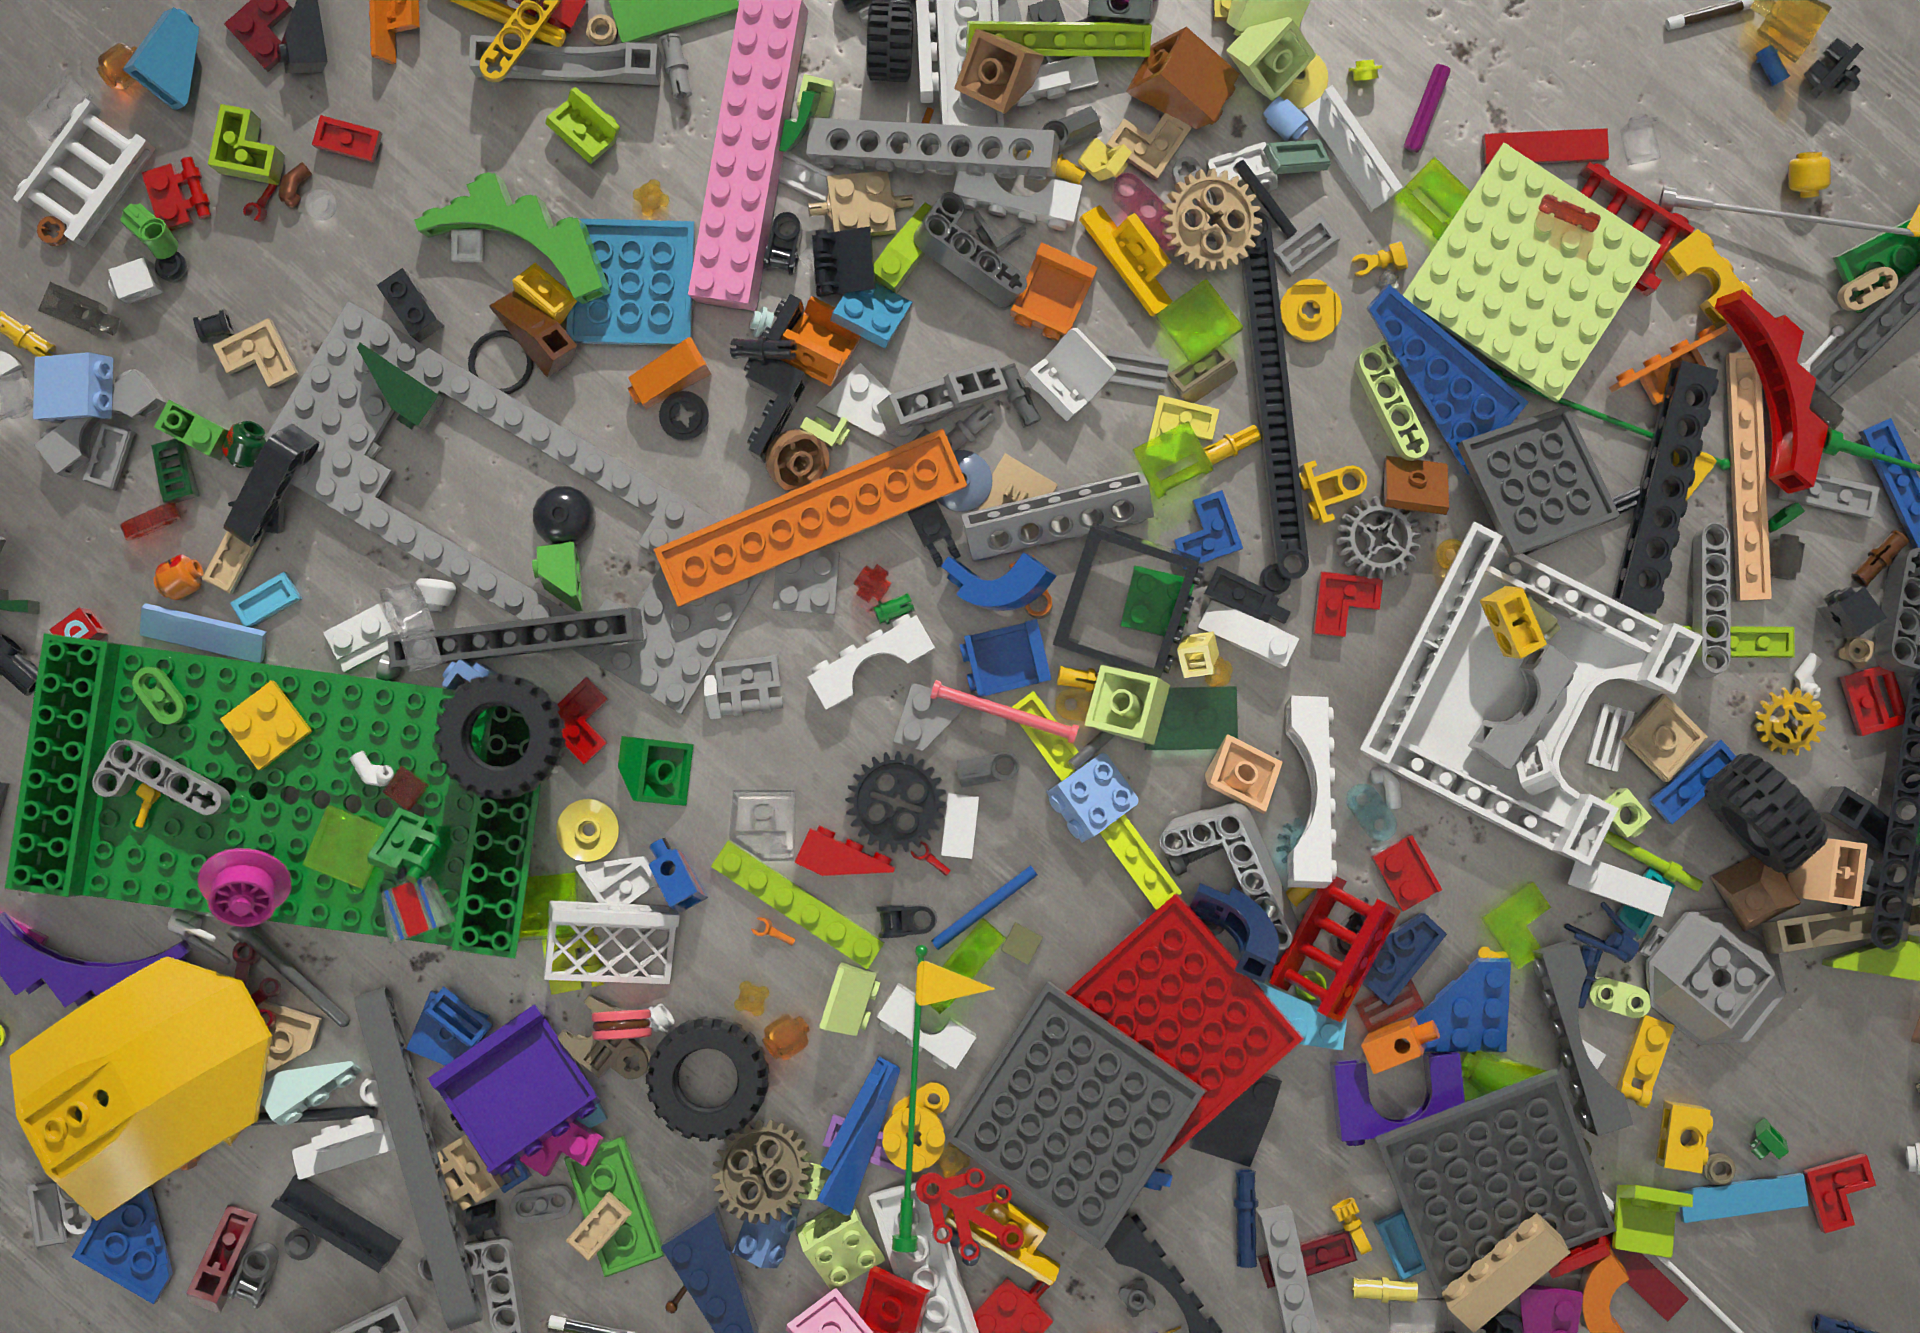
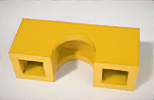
M1699 229L1669 250L1662 259L1679 282L1692 273H1699L1708 278L1711 284V293L1699 307L1712 324L1715 325L1716 329L1728 324L1715 309L1717 298L1741 289L1751 297L1753 296L1751 288L1745 282H1740L1733 273L1732 264L1726 258L1720 257L1714 249L1712 239L1707 234L1701 233Z

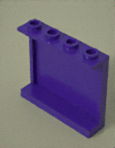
M535 1004L427 1078L433 1088L440 1093L487 1165V1171L494 1176L497 1174L503 1176L512 1171L517 1166V1160L524 1155L530 1157L539 1152L544 1147L542 1144L551 1136L557 1138L571 1128L569 1124L578 1117L584 1119L597 1110L596 1105L601 1102L569 1052L559 1041L557 1034L541 1010Z

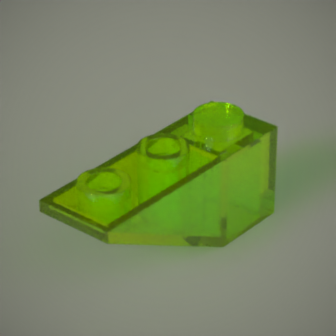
M982 918L940 967L973 979L1004 942L1006 937L985 918ZM955 999L929 1005L941 1014Z

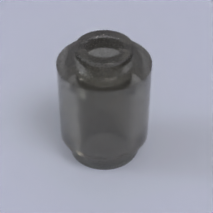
M1814 389L1809 409L1828 425V429L1835 430L1844 419V416L1841 415L1844 408L1822 390L1817 391Z
M1780 534V539H1773L1770 554V574L1772 578L1796 580L1797 573L1801 572L1805 543L1799 542V536Z

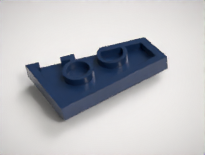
M1419 913L1389 933L1362 984L1384 1005L1389 1006L1446 937L1447 933L1425 913Z

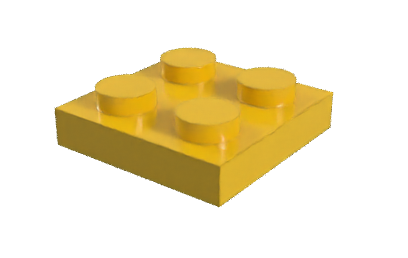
M275 681L267 683L220 719L258 770L264 769L313 732Z

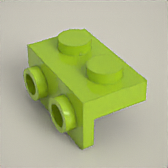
M576 87L570 90L568 100L549 114L545 121V124L590 164L615 145L620 126L611 115L603 112L594 104L590 96L582 93Z

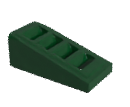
M174 438L151 445L163 503L172 505L199 497L185 443ZM177 447L178 453L163 457L162 451ZM179 459V465L166 468L165 463ZM181 471L182 476L169 479L168 474ZM184 483L183 488L172 490V485Z

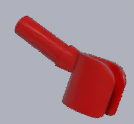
M268 184L256 203L250 202L244 206L243 214L250 216L253 209L257 207L258 214L254 221H263L267 217L265 206L277 185Z
M920 841L921 845L926 848L923 856L919 857L911 850V855L919 861L925 860L945 876L951 871L931 854V848L925 842Z

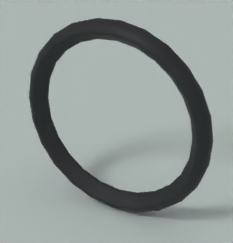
M496 330L488 332L474 343L468 357L470 373L479 377L475 369V356L479 347L484 342L494 337H508L516 341L509 331ZM526 352L527 367L523 377L511 387L498 388L506 394L513 393L528 381L533 369V360Z

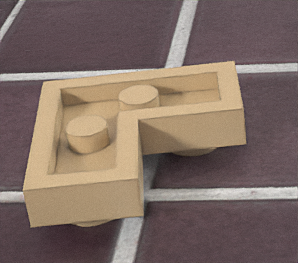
M1164 113L1151 134L1148 135L1126 119H1123L1106 146L1111 149L1124 144L1132 151L1126 161L1157 181L1190 133L1192 127Z
M270 318L213 345L226 373L229 375L256 362L267 386L271 389L299 375Z

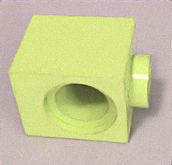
M1619 788L1604 800L1619 808L1610 825L1618 836L1626 838L1631 836L1635 838L1647 828L1645 823L1652 817L1628 788ZM1624 807H1628L1631 811V819L1626 824L1620 819V811Z

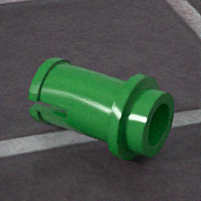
M908 592L884 603L878 601V605L874 606L873 609L880 624L884 622L890 624L889 620L915 611Z

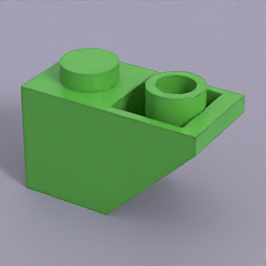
M168 400L154 427L221 461L224 455L222 445L229 430Z

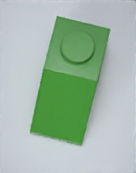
M574 542L538 546L537 559L532 560L535 578H540L544 589L577 612L583 611L580 557Z

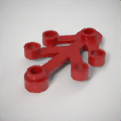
M972 1167L966 1173L943 1178L934 1172L925 1173L917 1180L915 1192L918 1199L929 1206L933 1223L932 1237L936 1242L946 1244L953 1236L952 1229L945 1224L941 1204L943 1203L953 1211L960 1241L958 1251L964 1259L974 1260L979 1255V1246L972 1239L968 1219L997 1236V1242L1002 1248L1008 1251H1015L1022 1246L1024 1234L1019 1227L1013 1224L1002 1225L975 1208L993 1202L999 1204L1008 1203L1012 1197L1011 1189L1008 1186L997 1184L990 1190L958 1198L948 1191L966 1185L974 1188L982 1186L985 1182V1174L981 1169ZM973 1172H978L980 1175L977 1183H971L970 1175ZM931 1183H935L937 1186V1191L933 1195L927 1193V1186ZM1000 1188L1006 1190V1197L1002 1200H999L996 1196ZM940 1228H946L947 1236L944 1239H938L937 1232ZM1014 1232L1017 1239L1013 1244H1009L1007 1236L1009 1233ZM972 1244L974 1251L971 1255L966 1256L964 1248L966 1245Z

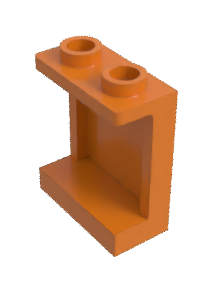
M1041 242L1026 277L1027 287L1016 299L1015 304L1010 310V316L1014 317L1013 321L1016 324L1028 329L1031 326L1043 330L1042 335L1059 341L1060 338L1062 339L1072 329L1098 267Z
M811 296L800 319L792 330L787 329L781 340H795L797 351L791 350V353H796V357L794 360H780L831 386L857 348L861 336L830 321L836 307Z

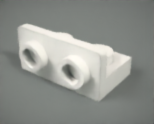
M1265 142L1206 160L1207 170L1215 168L1217 177L1224 170L1228 171V180L1238 175L1239 181L1237 186L1239 187L1246 183L1234 169V166L1240 160H1244L1268 192L1278 188L1277 174H1274L1263 151L1266 146ZM1248 187L1245 194L1249 196L1252 195L1253 192Z

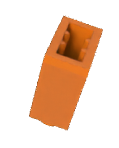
M690 336L629 376L628 379L632 386L627 389L635 404L641 402L648 409L665 400L669 395L682 391L712 374Z

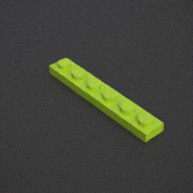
M967 21L966 54L975 30L979 29L1019 43L1044 56L1150 57L1152 25L1150 23Z
M730 840L726 842L711 865L713 869L865 969L869 968L885 943Z

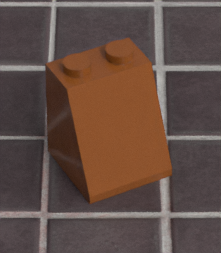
M1186 26L1151 45L1150 57L1144 58L1126 92L1189 126L1199 129L1208 124L1213 125L1219 120L1223 113L1221 108L1225 101L1234 93L1236 89L1234 84L1240 73Z

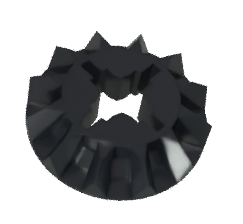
M679 391L669 395L663 401L659 411V420L663 430L672 438L679 441L693 440L704 432L709 422L707 405L700 396L689 391ZM679 404H682L687 412H697L689 417V428L681 420L672 421V419H676L680 415L681 408Z

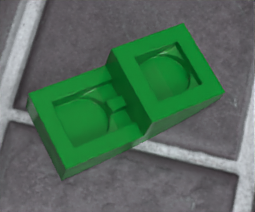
M813 90L802 92L798 118H789L784 121L779 151L787 152L792 150L803 138L810 126V118L815 116L821 92Z

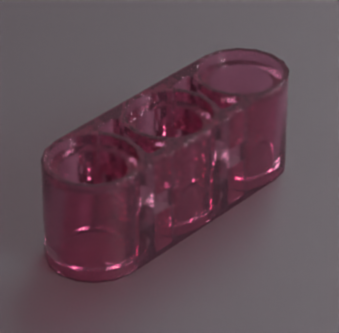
M1132 173L1119 175L1115 179L1112 188L1113 201L1128 216L1135 213L1160 247L1166 250L1177 248L1176 245L1167 247L1166 244L1171 239L1166 238L1162 234V230L1169 227L1168 223L1161 221V218L1169 215V212L1162 208L1165 203L1136 175ZM1122 184H1128L1133 187L1135 193L1131 196H1123L1120 194L1118 187ZM1146 205L1152 206L1156 210V216L1147 218L1142 215L1140 208Z

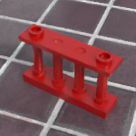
M1589 162L1578 174L1587 180L1580 193L1591 199L1597 187L1613 196L1606 210L1617 215L1623 204H1626L1640 213L1632 225L1635 229L1643 232L1650 220L1666 229L1658 242L1661 245L1633 287L1645 296H1649L1656 291L1662 282L1656 276L1655 270L1676 236L1683 240L1692 234L1695 228L1688 224V219L1683 215L1670 213L1610 175V171L1605 166Z
M1336 876L1328 887L1317 888V893L1298 926L1292 943L1286 949L1281 960L1274 966L1269 983L1286 991L1293 984L1320 1000L1321 1004L1317 1010L1319 1013L1341 1023L1401 911L1378 898L1374 905L1367 904L1345 892L1343 888L1347 881ZM1336 901L1366 917L1359 933L1356 934L1328 918ZM1321 929L1351 945L1344 961L1341 962L1313 946ZM1306 957L1336 973L1329 989H1324L1298 973Z

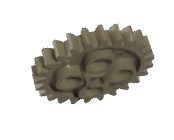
M757 1120L755 1129L747 1123L744 1127L745 1133L734 1132L736 1138L734 1141L724 1139L728 1148L726 1151L717 1150V1153L723 1158L722 1161L713 1162L712 1165L719 1168L720 1172L713 1174L712 1179L720 1182L714 1188V1191L723 1194L718 1201L723 1205L729 1204L727 1212L731 1214L737 1212V1218L742 1221L748 1217V1221L755 1225L760 1217L761 1222L768 1225L770 1215L779 1222L781 1221V1211L792 1215L790 1205L792 1203L799 1206L802 1205L798 1195L809 1194L803 1185L804 1183L813 1182V1179L806 1175V1171L812 1170L814 1166L805 1162L812 1154L808 1150H802L806 1142L802 1139L796 1140L798 1136L796 1131L792 1129L788 1132V1126L783 1123L777 1128V1124L773 1120H769L765 1127L764 1122ZM777 1144L778 1150L776 1155L768 1158V1149L772 1145ZM755 1146H757L758 1158L757 1156H755L753 1151V1148ZM748 1156L749 1163L747 1167L739 1170L740 1160ZM761 1165L765 1166L767 1169L763 1171ZM762 1171H763L764 1179L758 1176L759 1174L762 1173ZM786 1173L787 1181L785 1185L777 1188L776 1182L778 1177ZM757 1185L758 1193L756 1197L749 1200L748 1191L751 1187ZM767 1187H769V1188L771 1189V1192H772V1197H771V1198H768V1195H769V1194H768V1188H767Z

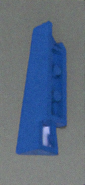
M878 1057L821 1163V1166L832 1172L821 1190L817 1201L846 1216L852 1212L900 1073L898 1066L881 1057Z

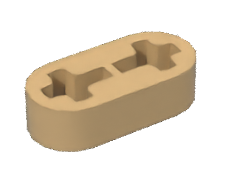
M1879 267L1864 273L1840 288L1837 297L1839 305L1848 311L1864 309L1896 289L1898 285L1897 274L1889 267ZM1880 276L1886 277L1883 286L1872 288L1871 285L1879 281ZM1853 291H1864L1863 294L1856 298L1855 302L1849 301Z

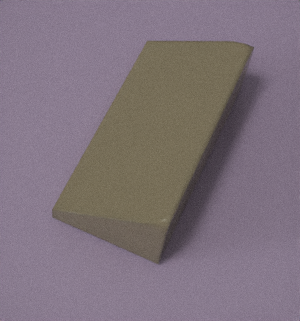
M1217 341L1168 374L1167 378L1183 401L1195 403L1234 377L1238 370L1235 361Z

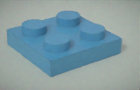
M875 283L876 289L845 293L834 309L830 321L886 349L908 314L913 302Z

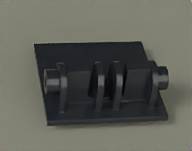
M870 226L829 233L826 229L815 231L816 235H812L817 297L876 289Z

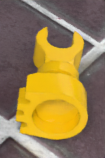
M1402 242L1388 245L1389 251L1380 250L1377 251V255H1356L1351 263L1363 260L1367 263V268L1356 272L1355 275L1365 277L1373 269L1380 266L1382 269L1387 268L1390 263L1393 264L1396 271L1408 269V261Z
M1347 1198L1336 1203L1331 1208L1338 1222L1344 1220L1343 1227L1345 1231H1349L1358 1252L1363 1255L1372 1251V1247L1360 1226L1362 1221L1359 1216H1355V1214L1360 1212L1355 1199Z

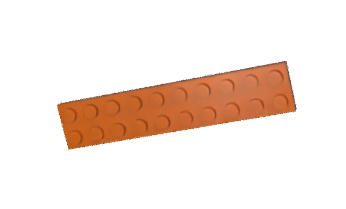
M942 428L654 549V552L677 607H681L967 487V483Z

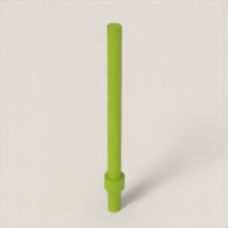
M1607 831L1603 842L1661 872L1662 877L1673 883L1678 881L1696 892L1701 889L1703 881L1682 870L1683 866L1671 860L1667 862L1615 833Z

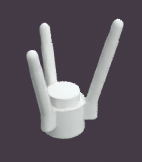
M176 908L169 919L168 930L177 933L179 938L189 941L223 963H229V958L194 937L197 935L209 941H215L216 937L200 929L202 919L198 918L199 915L215 916L212 913Z

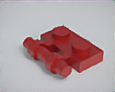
M184 157L180 160L183 171L178 174L175 166L171 163L141 172L155 217L162 219L170 231L193 224L190 216L192 211H197L199 219L211 217L208 207L211 203L208 194L203 192L200 182L202 175L200 169L195 167L193 157ZM188 184L192 196L185 200L181 186Z

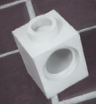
M144 257L108 269L111 276L108 284L113 296L128 305L164 293L154 263Z

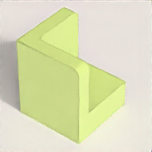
M804 74L797 99L798 112L802 92L813 90L821 92L814 118H830L836 94L834 81Z

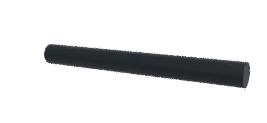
M355 1106L309 1109L303 1111L302 1117L294 1123L351 1120L369 1115L370 1118H377V1107ZM262 1112L258 1115V1121L250 1126L273 1125L277 1123L272 1121L267 1112Z

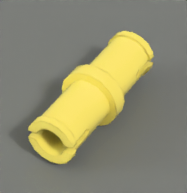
M1382 1277L1381 1280L1353 1278L1352 1297L1353 1299L1381 1300V1303H1388L1389 1300L1417 1303L1418 1284L1417 1282L1389 1281L1388 1277Z

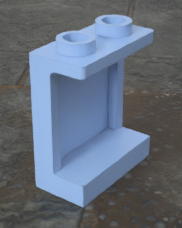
M91 352L35 357L33 419L63 423L66 419L112 418V357Z

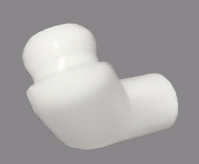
M1809 653L1797 669L1794 679L1796 688L1801 690V697L1809 692L1813 695L1812 700H1816L1820 696L1821 689L1815 684L1813 675L1821 666L1823 660L1813 653Z
M360 751L349 758L365 784L383 787L393 781V769L387 765H371L364 751Z
M1382 765L1372 767L1369 771L1370 780L1374 784L1382 782L1385 788L1386 808H1401L1399 780L1392 771Z

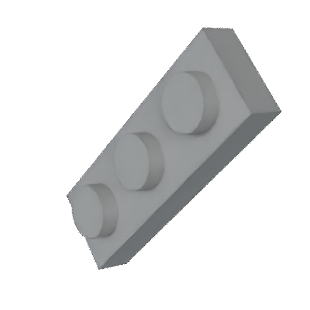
M1817 473L1814 487L1787 494L1780 488L1778 498L1870 519L1874 517L1880 487Z

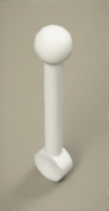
M1834 326L1833 333L1805 363L1800 365L1810 372V366L1837 337L1844 335V326Z

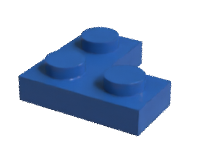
M1223 490L1192 501L1202 530L1173 541L1176 550L1200 557L1199 564L1243 549Z

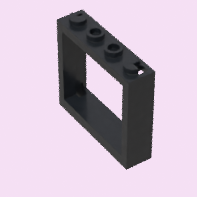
M1093 523L1090 527L1052 645L1140 674L1161 678L1162 672L1169 674L1174 656L1169 655L1172 643L1179 644L1184 629L1183 626L1179 625L1182 613L1189 615L1194 597L1188 595L1192 584L1199 585L1204 570L1203 567L1198 566L1201 558ZM1101 540L1187 568L1155 666L1069 638Z

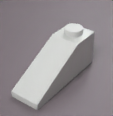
M1214 600L1210 601L1197 627L1205 632L1214 631L1216 637L1279 668L1287 666L1299 641V638L1271 624Z
M1594 859L1591 866L1575 861L1568 882L1570 887L1663 917L1672 887Z

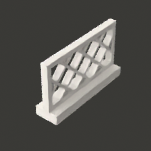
M549 901V926L544 980L670 984L676 927L679 926L680 917L678 911L669 906ZM556 925L571 926L576 934L562 945L555 937ZM577 926H584L581 930L577 928ZM593 927H602L608 935L594 946L584 934ZM608 927H613L615 929L613 931H610ZM625 928H633L639 936L625 947L616 935ZM656 929L668 930L667 940L658 948H655L647 938ZM581 938L589 946L590 950L576 960L567 949ZM613 939L622 951L610 961H607L598 950ZM644 940L653 952L639 963L630 951ZM554 943L559 947L556 951H554ZM666 949L664 958L661 952H663ZM562 953L573 963L565 971H552L553 960ZM596 954L605 965L595 973L587 972L581 965L592 955ZM627 955L636 966L627 974H619L612 966ZM658 956L664 963L663 975H650L644 967ZM578 968L581 972H573V971H575V970Z

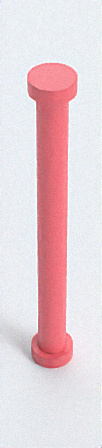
M936 680L930 696L932 699L936 700L939 697L1067 738V742L1074 743L1079 728L1078 725L1067 726L943 686L941 681Z

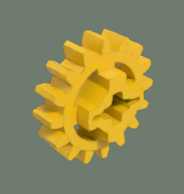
M1783 687L1781 688V695L1778 697L1773 692L1769 693L1771 698L1769 703L1760 701L1764 710L1763 712H1755L1754 715L1761 722L1756 723L1754 728L1757 731H1764L1759 735V739L1762 743L1769 741L1767 747L1771 751L1779 746L1781 755L1785 756L1788 749H1791L1794 755L1797 756L1799 755L1800 747L1810 751V741L1813 740L1818 743L1821 741L1816 734L1817 731H1826V727L1819 723V721L1826 719V715L1823 712H1817L1822 705L1819 701L1811 703L1813 699L1811 693L1807 692L1801 697L1802 694L1799 688L1795 687L1792 694H1789L1788 690ZM1794 702L1806 706L1809 711H1798ZM1777 707H1780L1778 711L1775 713V715L1771 716L1773 711ZM1790 714L1796 719L1792 721L1791 731L1785 725L1789 721L1788 717ZM1809 727L1807 732L1801 737L1804 730ZM1771 732H1782L1787 741L1776 738Z

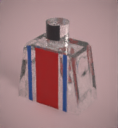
M404 865L397 875L393 874L397 887L383 891L381 895L390 944L456 922L434 879L428 876L420 878L417 883H411L406 879L410 868Z

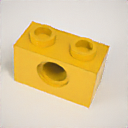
M1664 1101L1655 1163L1664 1168L1702 1173L1703 1166L1707 1164L1709 1157L1706 1140L1707 1134H1710L1713 1128V1118L1710 1115L1711 1110L1702 1106ZM1686 1130H1690L1691 1140L1687 1144L1682 1145L1680 1141L1681 1134Z

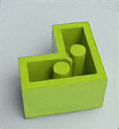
M220 104L208 159V165L217 173L279 185L285 155L276 146L257 143L261 119L252 110Z

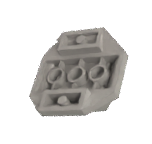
M1725 907L1685 912L1646 960L1647 992L1650 996L1651 1008L1698 1045L1748 1042L1787 993L1779 953L1768 955L1764 937L1754 928L1744 932L1731 910ZM1720 969L1723 973V981L1715 986L1712 980L1713 974Z

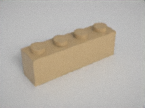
M1536 1213L1530 1219L1523 1221L1510 1236L1499 1241L1495 1248L1485 1257L1473 1263L1471 1268L1459 1279L1452 1281L1442 1292V1295L1449 1310L1475 1333L1565 1258L1570 1251L1562 1236Z

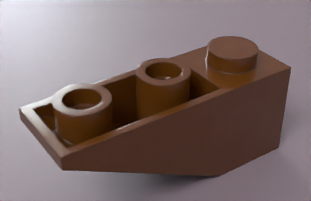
M512 291L489 306L546 377L551 376L572 362L577 349L576 343L556 320L519 293Z

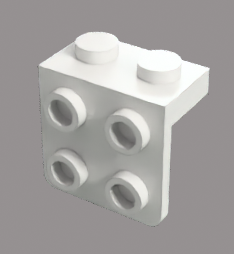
M1072 328L1042 361L1027 372L1024 378L1053 407L1056 413L1068 421L1082 410L1116 373V367L1078 328Z

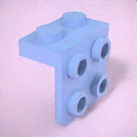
M1105 753L1099 754L1046 792L1050 797L1049 802L1052 808L1062 814L1067 821L1070 833L1075 838L1080 839L1082 843L1100 833L1136 806L1139 801L1132 788Z

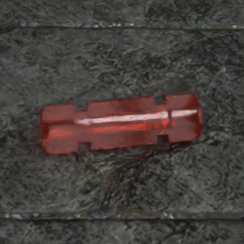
M1545 194L1539 204L1541 212L1549 215L1554 213V217L1575 226L1580 224L1582 229L1589 232H1594L1599 226L1601 216L1591 211L1586 213V209L1565 200L1557 201L1558 197L1550 194Z

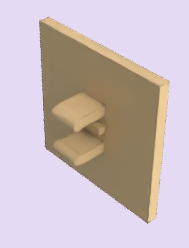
M1005 453L992 474L990 494L977 509L982 510L1052 493L1058 484ZM1034 523L1025 524L1022 528H1030Z

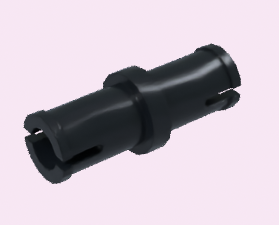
M759 337L758 340L733 338L730 343L731 346H736V348H730V354L733 359L755 358L759 362H767L769 359L794 360L796 353H791V350L797 351L795 340H769L768 337Z

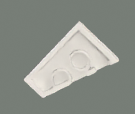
M861 363L816 405L817 408L840 419L842 417L848 419L850 425H854L896 448L916 440L920 433L926 430L922 424L887 434L877 405L891 393Z

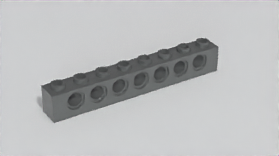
M629 607L387 636L390 668H411L445 664L453 661L458 662L459 659L471 661L644 640L641 609Z

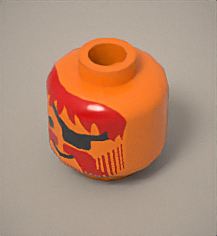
M180 554L157 566L153 579L154 585L163 597L180 600L201 588L204 572L197 560H191L188 556Z

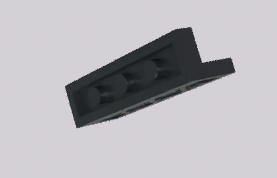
M297 1174L293 1176L284 1193L277 1197L271 1205L276 1211L377 1273L388 1266L404 1239L310 1180L298 1179Z

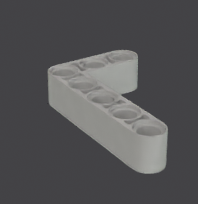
M1231 801L1171 820L1160 836L1159 843L1162 850L1169 855L1177 856L1222 843L1244 894L1254 900L1266 912L1273 922L1275 929L1281 928L1286 931L1287 934H1284L1276 929L1279 939V950L1288 948L1299 926L1298 920L1249 808L1238 801ZM1228 816L1237 819L1239 824L1231 822L1228 819ZM1200 825L1208 827L1210 832L1204 831ZM1172 833L1178 834L1182 840L1176 839ZM1240 845H1246L1251 851H1245ZM1252 872L1260 874L1263 879L1256 878ZM1264 900L1271 901L1275 906H1269Z
M506 1237L487 1238L481 1242L479 1240L463 1242L465 1251L471 1254L474 1260L473 1265L470 1266L472 1275L483 1273L492 1333H528L513 1243ZM491 1248H501L504 1251L505 1259L502 1261L494 1259L491 1254ZM425 1254L419 1261L418 1271L423 1279L434 1282ZM503 1278L507 1280L510 1290L507 1292L500 1291L496 1286V1279ZM501 1311H511L514 1314L515 1322H505L501 1318Z

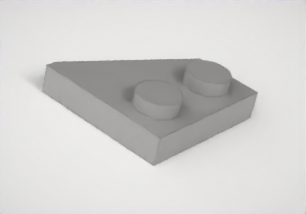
M912 682L893 742L924 751L967 706L939 697L936 700L930 698L931 688Z

